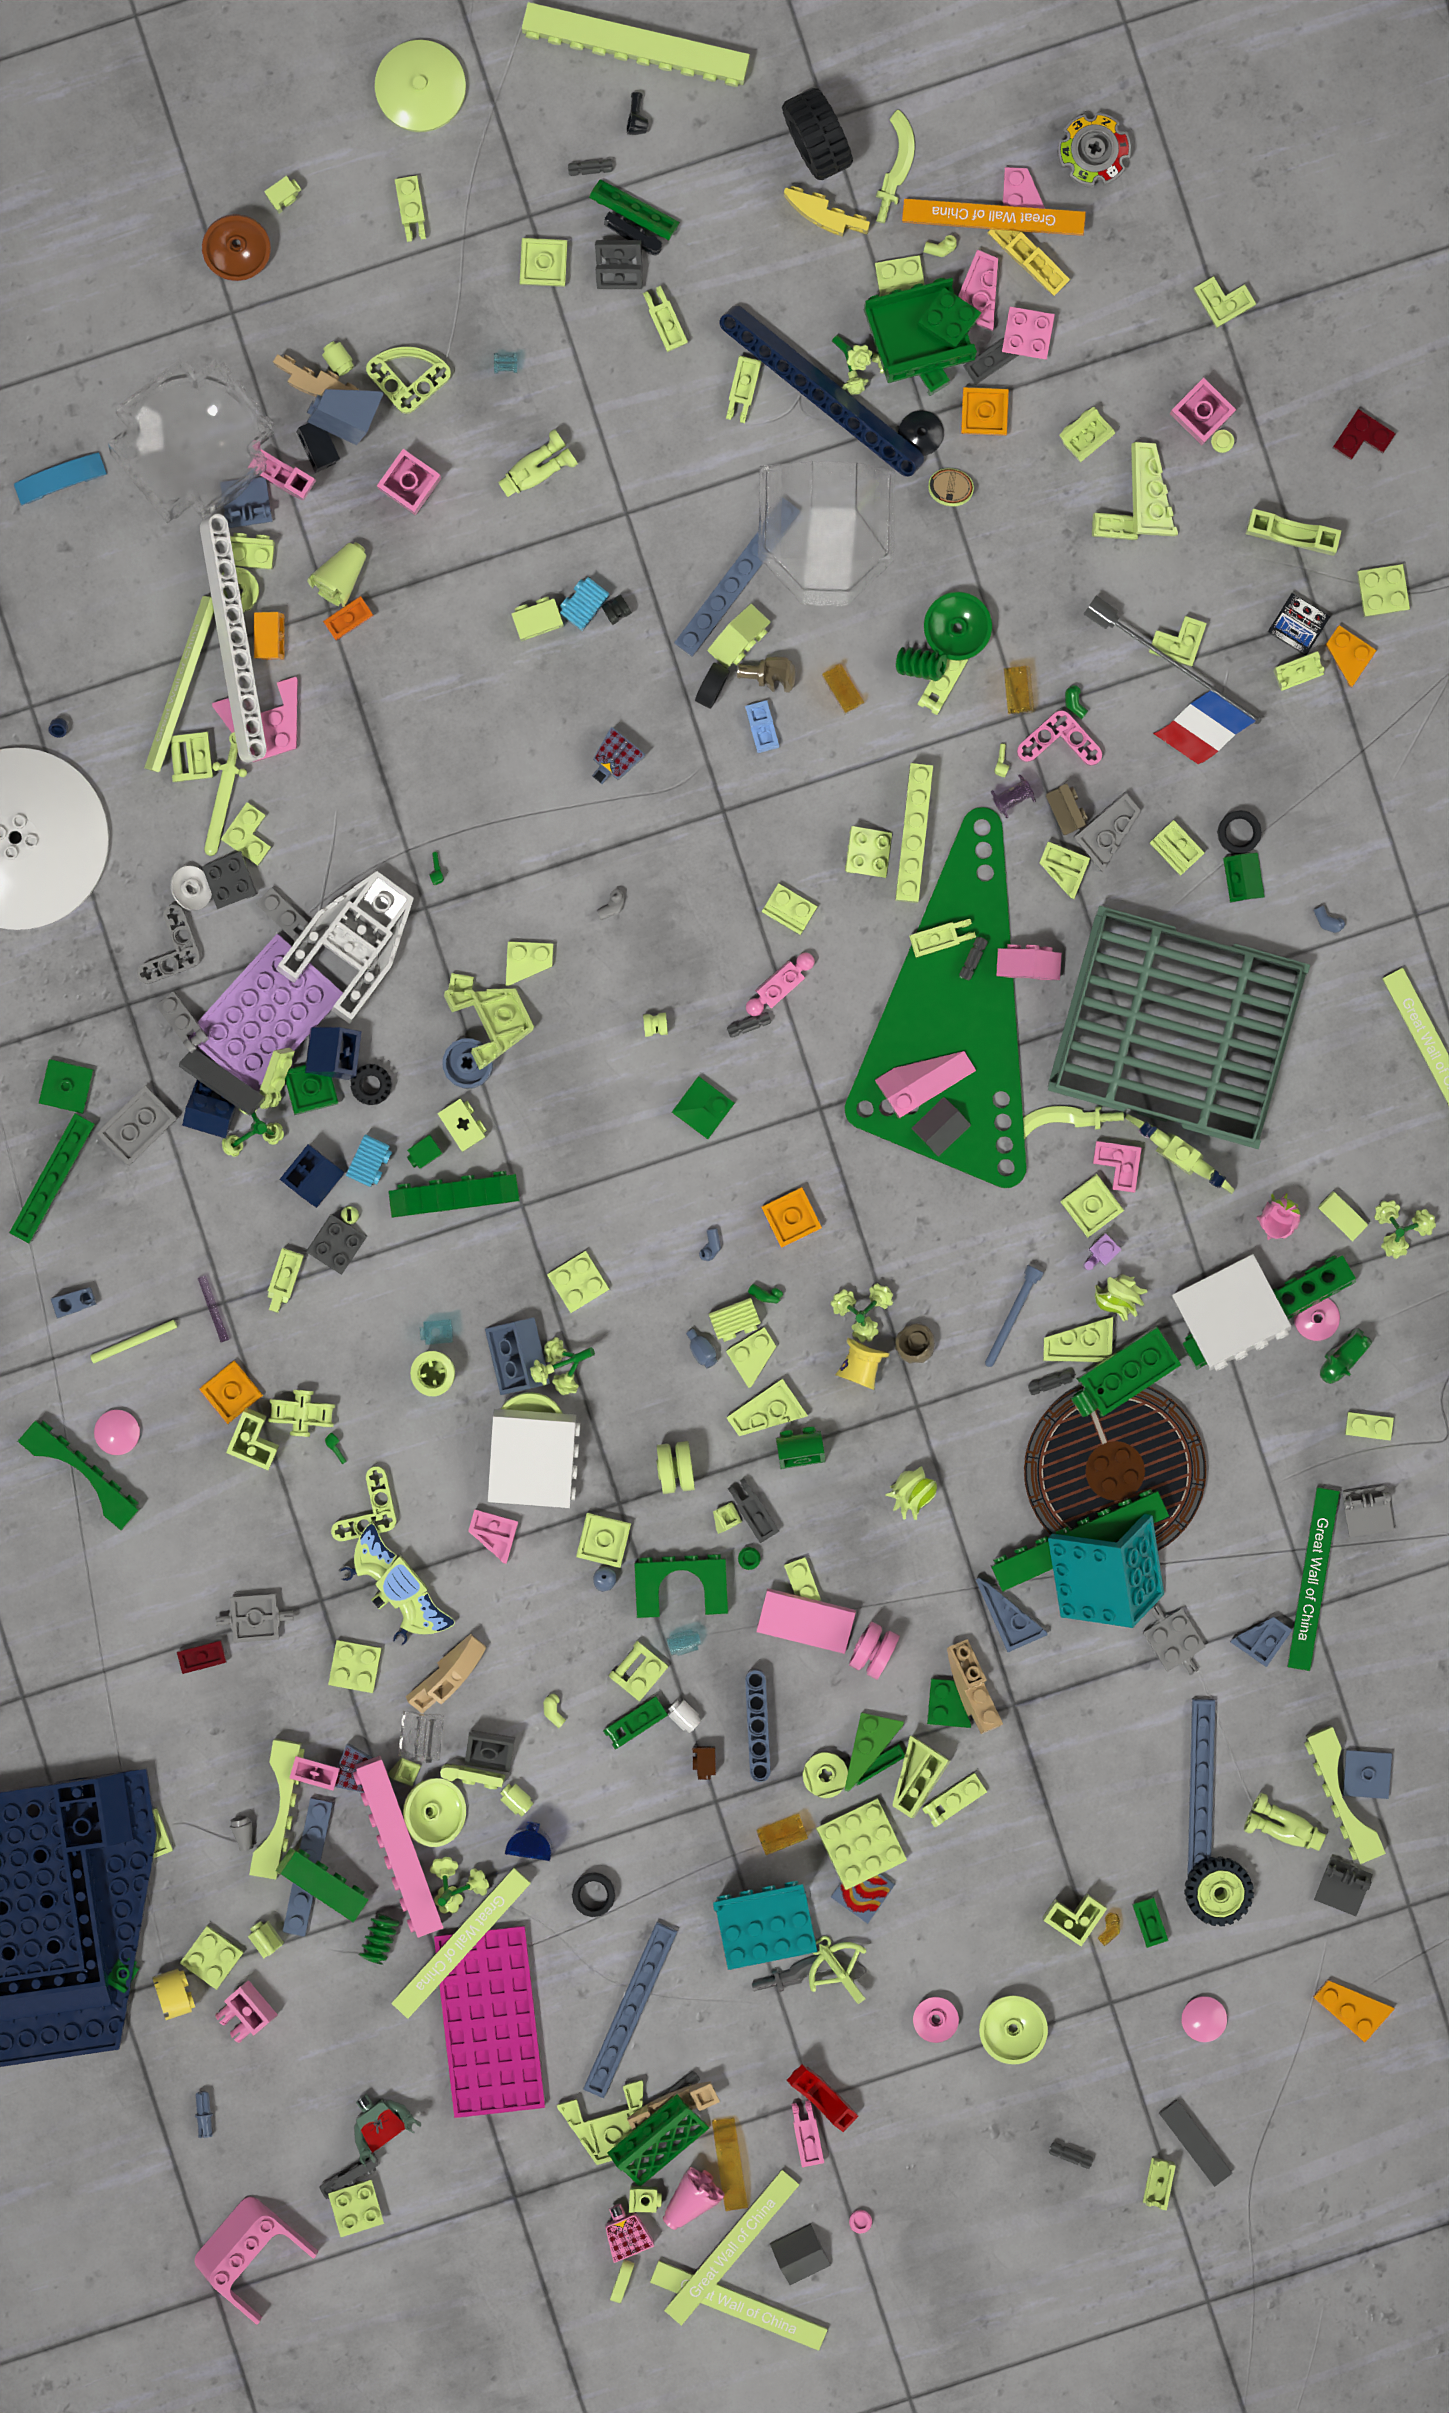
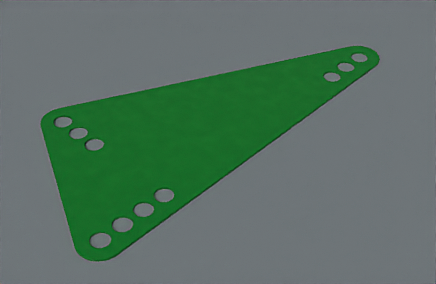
M979 807L971 810L964 817L916 933L951 922L954 924L971 919L972 924L969 926L955 929L957 937L975 932L976 938L981 937L987 940V945L982 950L983 954L976 969H973L974 973L971 979L965 980L959 974L962 967H965L964 963L971 948H974L973 944L976 938L917 958L911 944L846 1100L845 1116L849 1123L858 1129L1000 1188H1012L1018 1185L1025 1177L1026 1153L1013 978L996 976L998 949H1007V945H1011L1003 827L1001 819L996 812L989 808ZM980 819H984L990 824V832L985 836H979L974 832V824ZM981 842L990 844L992 848L991 855L986 859L979 858L975 853L977 844ZM981 865L992 867L994 875L991 880L981 881L977 877V869ZM964 1051L976 1069L975 1072L920 1105L915 1114H906L898 1118L895 1113L891 1116H885L879 1110L880 1103L886 1098L875 1080L893 1068ZM1003 1091L1008 1094L1010 1101L1005 1108H998L994 1105L993 1096L995 1093ZM945 1097L971 1126L941 1155L937 1156L911 1128ZM861 1101H869L873 1105L871 1116L863 1118L858 1115L856 1109ZM1000 1114H1006L1011 1119V1126L1006 1131H1000L995 1127V1118ZM1008 1137L1011 1139L1013 1148L1009 1153L1003 1154L997 1150L996 1142L999 1138ZM1008 1159L1013 1162L1014 1172L1010 1176H1002L998 1172L997 1167L1000 1161Z

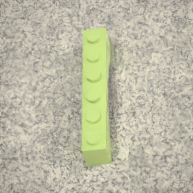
M910 763L895 901L919 902L933 765Z
M1330 1725L1306 1735L1307 1742L1304 1745L1308 1754L1314 1755L1316 1763L1313 1764L1317 1775H1322L1325 1784H1322V1788L1326 1797L1331 1796L1334 1805L1330 1807L1335 1818L1340 1817L1343 1826L1339 1828L1344 1840L1348 1838L1352 1847H1349L1348 1850L1353 1861L1357 1859L1362 1864L1386 1854L1377 1832L1360 1822L1348 1809L1342 1798L1337 1774L1338 1760L1342 1748L1333 1727Z
M278 1738L273 1740L269 1763L275 1772L279 1784V1813L270 1835L253 1852L249 1875L276 1880L278 1874H280L275 1870L281 1863L282 1852H287L289 1839L285 1838L286 1829H291L293 1816H289L290 1807H295L297 1794L293 1793L294 1784L299 1785V1781L290 1779V1774L295 1757L304 1758L305 1749H301L302 1743Z

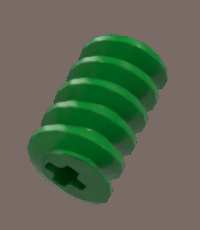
M901 647L896 658V670L900 675L915 676L925 680L931 679L935 682L942 678L947 667L946 654L942 653L939 656L937 652L931 654L928 650L923 653L921 649L914 651L912 647H909L907 650Z
M376 1913L378 1918H371V1921L376 1924L375 1927H368V1930L373 1934L365 1935L364 1937L369 1941V1944H362V1947L367 1951L359 1952L358 1955L370 1962L383 1965L380 1961H386L388 1958L383 1952H390L391 1948L387 1944L394 1941L389 1935H396L397 1932L392 1926H399L400 1922L389 1916Z

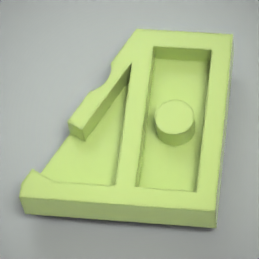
M1047 842L1039 864L1071 899H1074L1090 858Z
M508 942L506 986L551 968L553 964V944Z
M764 1327L726 1350L748 1388L754 1384L775 1350L776 1345Z

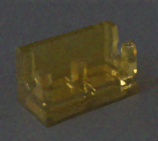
M841 664L822 674L821 677L845 715L864 704Z
M1030 667L1004 668L1008 714L1034 713Z
M799 1813L756 1830L765 1855L808 1839Z

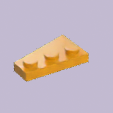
M1327 1980L1313 1996L1364 2042L1371 2037L1395 2009L1390 2005L1330 1980Z

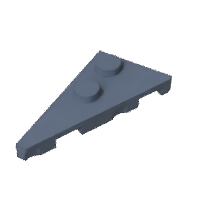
M981 1577L975 1579L1007 1652L1048 1635L1042 1627Z

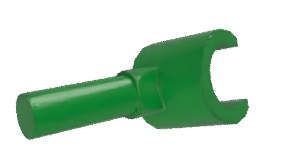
M433 852L435 872L430 873L429 876L433 885H437L444 881V876L439 866L438 852Z
M330 1433L325 1438V1443L336 1454L341 1464H344L347 1461L336 1447L340 1440L333 1433Z

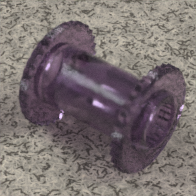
M1020 774L1018 777L1021 782L1017 785L1012 786L999 795H996L993 790L991 791L994 803L1005 818H1009L1006 813L1007 810L1025 799L1031 798L1033 803L1036 802L1033 790L1027 780Z

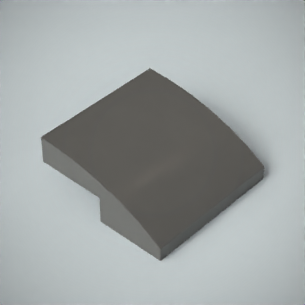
M596 240L597 265L595 270L597 289H642L641 240Z

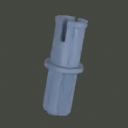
M206 2091L197 2092V2114H195V2118H197L198 2138H202V2136L203 2138H209L213 2136L211 2125L213 2113L210 2112L209 2093Z

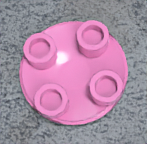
M111 1410L104 1413L96 1422L94 1436L96 1443L104 1452L111 1455H123L136 1446L140 1436V1427L130 1413L123 1410Z
M1199 1996L1185 2006L1181 2023L1187 2035L1199 2042H1210L1217 2039L1224 2032L1227 2025V2014L1222 2004L1216 1999Z

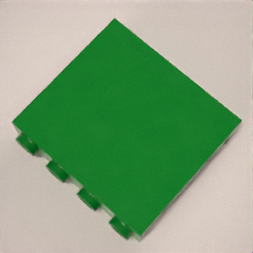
M939 278L933 281V283L926 285L922 283L916 284L911 289L904 291L897 289L890 292L889 295H874L865 301V316L887 383L975 360L977 351L975 345L971 344L968 334L957 348L952 349L918 326V321L943 288L954 294L952 288L953 278Z

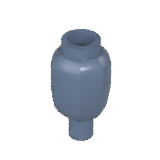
M694 1329L686 1333L691 1341L690 1350L696 1361L700 1365H704L706 1369L715 1365L718 1362L716 1359L717 1353L711 1343L705 1337L698 1336Z

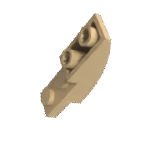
M277 354L273 361L276 367L291 375L287 381L290 386L311 396L321 395L325 389L359 390L348 382L346 385L339 382L340 377L329 370L327 373L320 371L317 378H315V372L305 366L301 369L294 365L296 361L286 354L283 357Z
M470 1634L437 1662L439 1669L406 1696L407 1702L421 1713H424L436 1701L443 1704L473 1671L481 1659L486 1646Z
M968 1639L949 1646L947 1652L951 1671L967 1715L973 1716L980 1734L1003 1725L1002 1720L986 1689L984 1682L987 1679Z

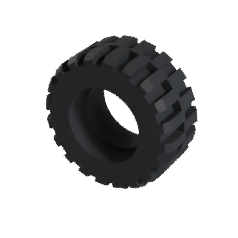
M810 88L784 102L782 110L789 132L806 166L817 180H824L851 166L853 156L847 138L836 114L821 90Z

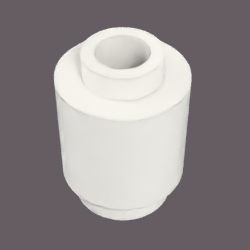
M676 1700L668 1708L670 1711L668 1716L683 1731L686 1730L688 1733L692 1732L702 1721L698 1717L699 1714L685 1700L681 1702Z

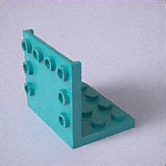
M1144 1514L1117 1543L1051 1534L1048 1538L1061 1618L1134 1628L1164 1595L1152 1515Z
M797 1880L784 1883L785 1888L776 1889L775 1885L763 1887L761 1893L753 1894V1890L739 1892L740 1897L732 1898L731 1894L717 1897V1902H713L714 1912L717 1913L728 1970L817 1952L804 1884L799 1885Z

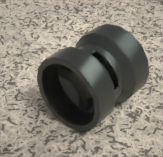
M621 594L614 598L612 604L605 603L601 606L612 625L619 622V617H627L632 614Z

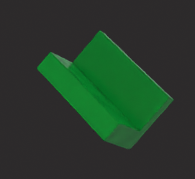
M1258 853L1239 854L1223 858L1230 903L1265 897Z

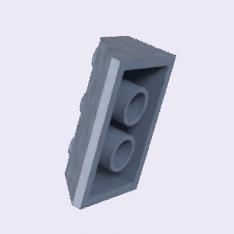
M535 1318L486 1328L485 1332L500 1395L543 1386L542 1382L536 1383L533 1380L530 1370L534 1366L536 1359L546 1366Z

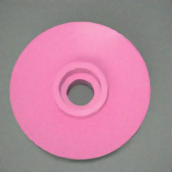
M1327 1298L1294 1316V1322L1302 1336L1309 1340L1321 1341L1335 1333L1339 1326L1340 1314L1334 1302ZM1316 1314L1322 1316V1320L1319 1323L1314 1321Z
M931 1997L922 2001L917 2006L913 2016L914 2028L918 2035L932 2043L944 2042L951 2038L956 2032L959 2023L958 2012L954 2005L941 1997ZM938 2015L940 2017L939 2022H932V2016Z

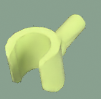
M1000 744L999 758L994 770L995 774L1001 777H1005L1009 769V765L1003 764L1005 744Z

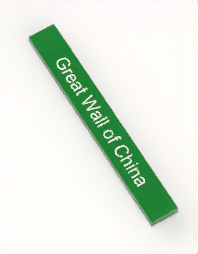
M1316 1487L1287 1663L1288 1668L1307 1671L1311 1669L1340 1492L1337 1490Z

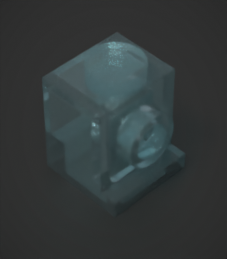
M452 1319L424 1322V1327H420V1339L425 1340V1345L454 1342ZM434 1328H438L440 1330V1335L438 1337H434L432 1335V1330Z

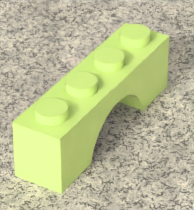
M1252 509L1245 534L1334 556L1337 552L1342 531L1321 525L1298 523L1281 518L1276 514Z

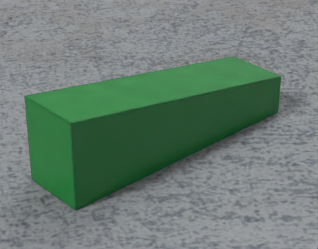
M897 1744L880 1754L855 1786L862 1784L902 1760L905 1754L900 1745Z

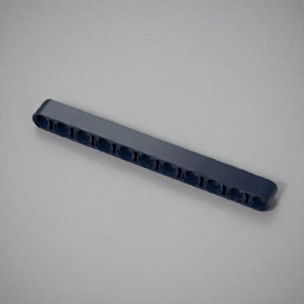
M732 306L720 318L719 324L724 332L901 475L906 477L912 476L923 465V454L744 308Z

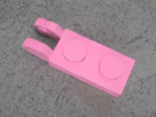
M810 2100L805 2101V2108L809 2119L804 2120L799 2118L800 2112L797 2103H792L795 2120L793 2124L802 2167L824 2163L816 2117L813 2116Z

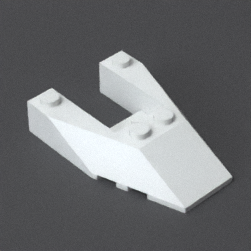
M376 871L325 908L319 910L284 956L276 970L295 983L323 945L359 971L331 1010L350 1024L392 967L414 898Z

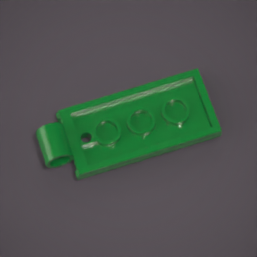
M1155 1326L1076 1378L1084 1388L1073 1394L1070 1399L1082 1417L1088 1416L1097 1408L1099 1410L1098 1413L1102 1417L1180 1367L1181 1363L1158 1327ZM1103 1388L1102 1393H1098L1097 1390Z

